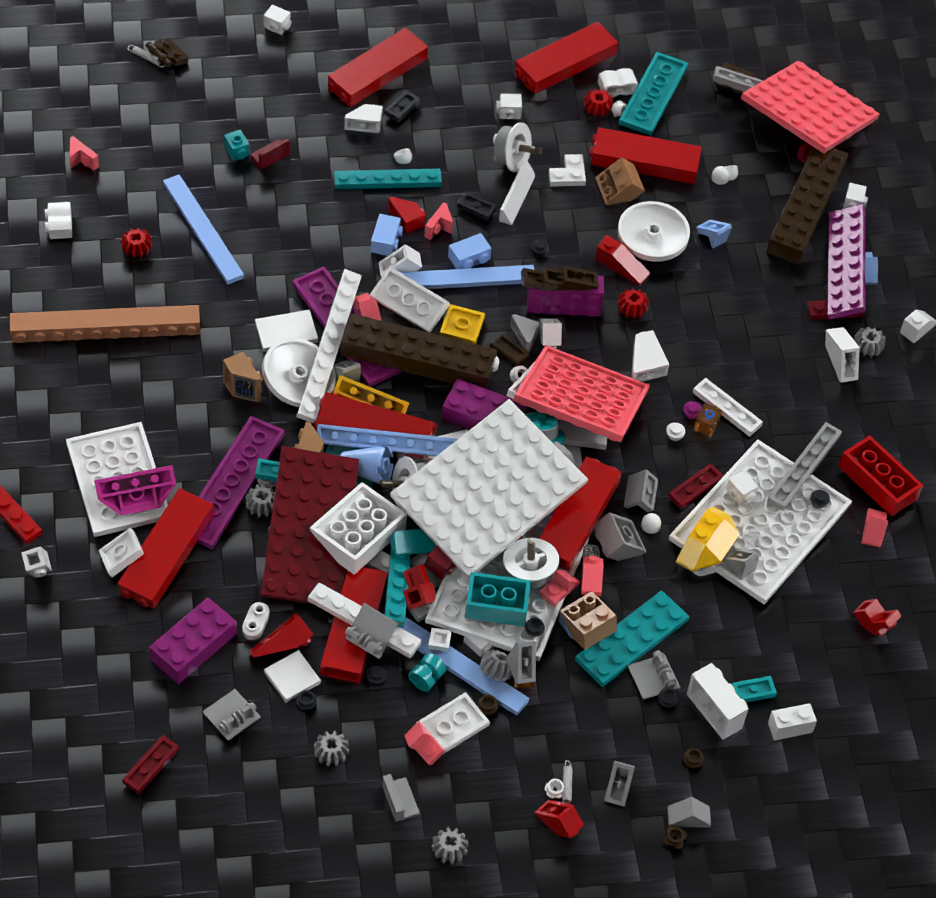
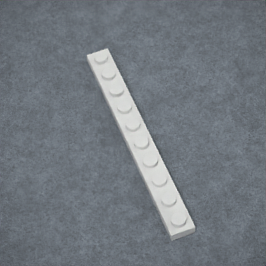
M346 269L343 271L296 416L311 423L316 421L320 409L319 403L322 396H324L362 276Z

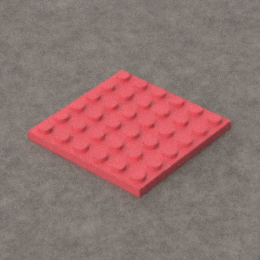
M799 61L745 91L741 96L742 100L822 153L829 151L879 117V113L874 111L872 107L865 105L858 98L851 96L846 90L834 85L832 81L825 79L818 72L811 70Z
M545 345L515 393L513 401L518 402L522 406L536 409L540 413L554 416L558 420L572 423L576 427L590 430L594 434L608 437L612 441L621 442L650 385Z

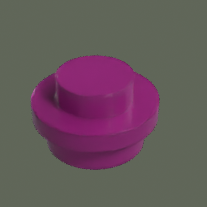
M687 402L684 405L683 412L687 418L697 419L702 414V407L697 402Z

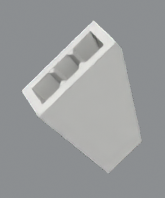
M844 327L827 329L825 346L839 381L842 383L858 380L860 347Z
M654 331L636 334L633 347L631 378L643 382L667 376L669 363Z

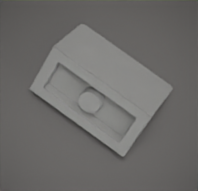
M647 469L628 476L624 501L625 508L639 505L647 513L654 511L658 479Z
M391 774L383 776L382 787L395 821L419 815V810L407 779L401 778L393 781Z

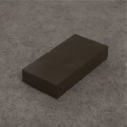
M503 333L490 343V348L497 349L498 354L516 367L520 366L530 357L528 351Z

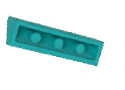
M422 529L395 531L389 539L396 556L431 553L437 546Z

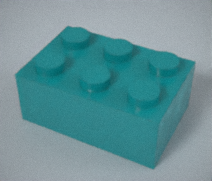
M471 572L464 618L524 627L531 580Z

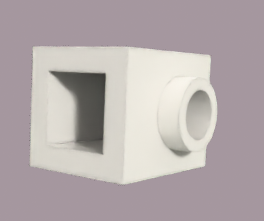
M272 5L264 14V28L280 35L289 29L291 25L290 12Z
M500 94V101L496 102V111H499L500 119H521V94Z
M849 183L843 209L862 204L866 207L868 197H865L867 187Z
M742 471L729 478L726 490L731 498L736 500L741 506L746 502H752L756 498L758 485L745 471Z
M41 546L21 552L26 572L30 575L42 577L46 575V572L52 571L48 553Z

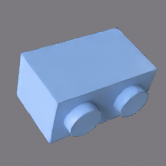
M379 214L371 239L372 253L389 256L394 250H397L399 244L397 238L398 236L401 237L403 226H400L401 218Z
M480 233L449 245L448 257L456 269H469L490 260L491 247Z

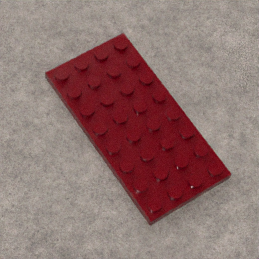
M286 446L281 447L260 596L312 604L308 601V596L318 583L341 594L345 568L333 558L310 531V527L356 488L359 459Z

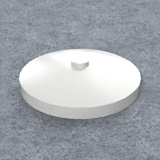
M654 201L637 203L625 210L619 220L618 237L620 242L632 255L648 261L672 259L684 251L689 241L690 227L686 218L676 208L665 203Z
M289 338L275 343L266 353L262 362V375L267 387L281 401L292 406H300L319 348L317 345L303 339ZM334 365L325 393H331L335 387L336 372Z

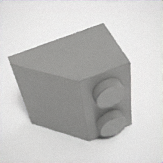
M609 512L595 525V536L600 541L603 548L602 552L607 558L620 561L646 553V549L632 520Z

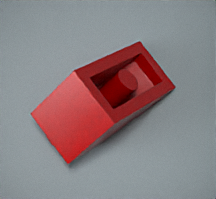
M395 197L389 198L388 210L393 217L401 218L400 226H403L405 234L424 227L426 214L417 203Z
M548 799L534 812L541 821L559 836L571 838L584 826L575 807L571 804Z

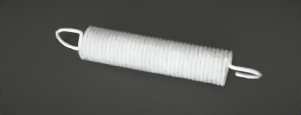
M134 46L131 51L132 53L158 66L160 65L156 56H152L149 52Z
M571 763L570 766L563 767L564 790L562 801L564 803H570L572 799L573 768Z

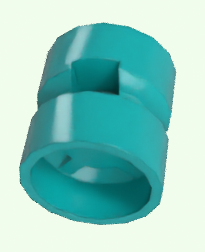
M427 653L419 661V665H416L409 672L408 677L418 689L427 692L436 683V680L440 679L446 672L447 668L439 657L432 653Z

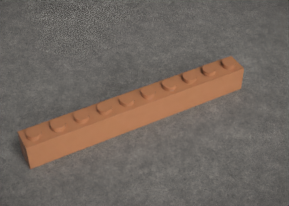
M199 305L10 313L12 343L200 334Z

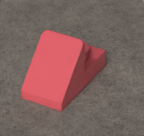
M72 136L70 138V168L82 162L93 171L99 167L98 155Z
M444 202L425 225L424 237L429 240L435 234L437 235L441 229L450 234L453 232V220L448 206Z
M368 293L355 296L353 305L361 316L382 321L375 297L370 298Z
M868 508L861 544L881 548L888 525L886 512Z
M556 570L553 580L540 590L539 596L555 607L580 584V581L566 570Z
M420 721L404 735L408 746L415 749L429 765H432L446 751Z

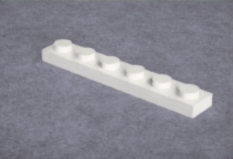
M318 583L308 596L309 602L350 625H353L362 608L359 604L321 583ZM396 627L387 646L411 659L421 645L422 640L402 628Z

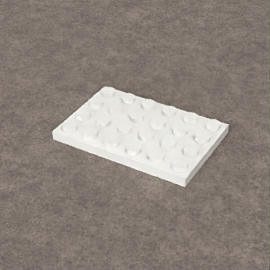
M142 422L66 439V445L94 537L156 523L168 506L166 500L160 508L119 515L98 500L94 480L156 468Z

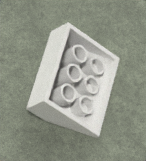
M362 482L310 527V531L341 566L355 574L390 543L389 539L393 532L403 531L406 528L407 513Z

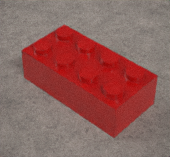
M870 435L843 452L838 465L891 517L916 501L924 486Z

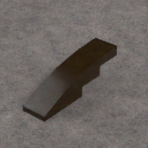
M563 266L561 270L543 267L541 271L523 268L521 271L522 287L553 291H584L599 288L598 274L592 271Z

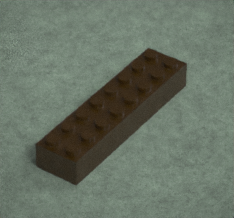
M815 147L812 148L770 237L766 253L800 265L844 170L848 153L834 148L822 153Z
M351 314L341 346V356L455 384L458 378L485 389L488 388L497 349L356 314Z

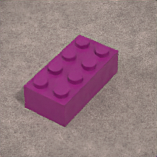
M598 276L599 288L596 290L553 291L528 288L527 313L600 316L604 297V276Z
M457 378L443 404L441 419L471 430L508 399L524 414H526L527 406H522L518 402L513 401L512 398Z
M207 597L149 647L150 660L179 684L237 634V621Z

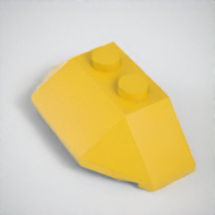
M342 375L339 376L333 394L403 414H406L410 404Z
M714 506L708 508L689 534L676 563L692 572L720 564L739 537V532L731 515Z

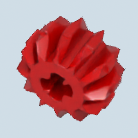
M594 88L593 91H588L584 97L585 110L588 111L589 115L594 114L595 117L597 115L601 117L604 114L608 115L613 106L612 95H609L608 91L603 92L602 88L600 90Z
M139 227L137 230L131 228L130 232L125 231L124 236H121V249L127 256L132 255L133 258L136 256L142 258L143 254L148 255L152 247L150 234H147L146 230L140 231Z
M634 288L631 291L625 289L624 293L620 294L618 308H620V314L625 313L626 318L628 316H632L633 319L636 316L641 318L648 310L649 299L646 293H641V289L635 291Z

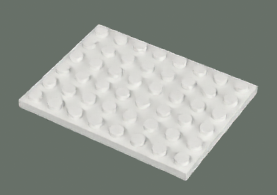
M508 399L393 490L390 495L469 579L471 572L477 573L583 487L588 482V478Z
M757 439L670 534L669 540L683 548L689 534L708 508L714 506L731 515L739 532V537L729 552L735 548L758 551L760 557L756 570L741 580L723 561L710 567L765 604L851 506L852 501L811 474L784 511L767 502L769 495L794 463ZM745 471L758 485L756 498L752 502H746L740 506L736 500L731 498L726 488L729 478ZM823 490L827 492L830 496L829 504L824 508L814 507L810 500L813 491Z
M539 521L522 535V539H539L548 523ZM589 538L586 541L574 565L572 566L570 572L567 571L572 576H574L577 571L583 553L588 544ZM503 551L477 573L510 577L503 564ZM458 567L452 575L447 574L444 577L426 616L425 623L469 638L488 642L489 645L511 651L515 643L536 641V661H540L565 598L554 607L539 596L540 590L547 584L539 588L530 589L525 623L530 618L536 617L541 619L545 625L544 633L541 636L532 637L525 632L522 626L501 623L497 625V623L493 624L487 621L465 619L470 578L468 579ZM557 567L556 570H565V569H562V568H560V567Z

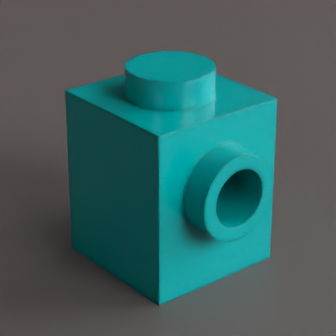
M241 130L224 135V147L233 161L249 156V143Z

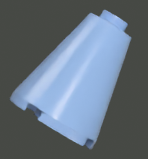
M389 446L344 451L339 455L359 459L358 477L380 485V480H390L393 464L390 463V457L393 458V452Z

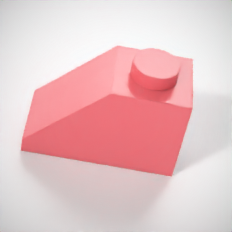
M597 556L583 557L581 594L586 595L592 591L596 596H601L603 559Z

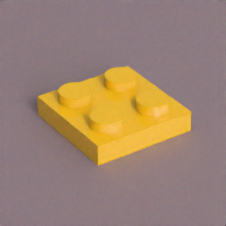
M450 304L440 330V335L476 344L485 319V313Z

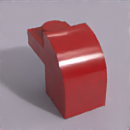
M418 565L403 571L409 589L403 591L409 610H414L434 602L435 587L433 583L429 582L424 565Z
M877 599L864 601L853 612L860 624L876 636H883L897 624L896 621L901 617L898 610L885 611Z

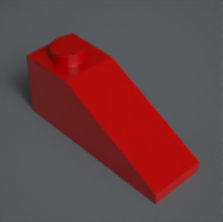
M607 235L597 245L595 260L640 286L650 275V272L622 243Z
M295 614L252 648L249 653L253 657L298 648L300 645L303 647L312 640L310 637L314 634L301 617Z

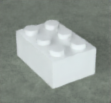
M712 663L694 672L690 679L687 695L722 740L741 730L748 712V706L735 693L734 687L723 678L722 672L715 668Z

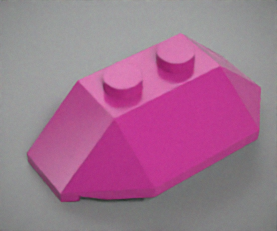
M172 465L94 480L98 500L119 515L160 508L176 485Z

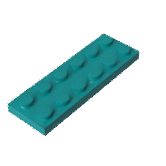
M656 52L619 119V125L651 136L687 70L688 63Z
M661 590L618 623L616 632L580 652L575 657V661L604 687L627 669L628 665L636 662L689 620V615Z

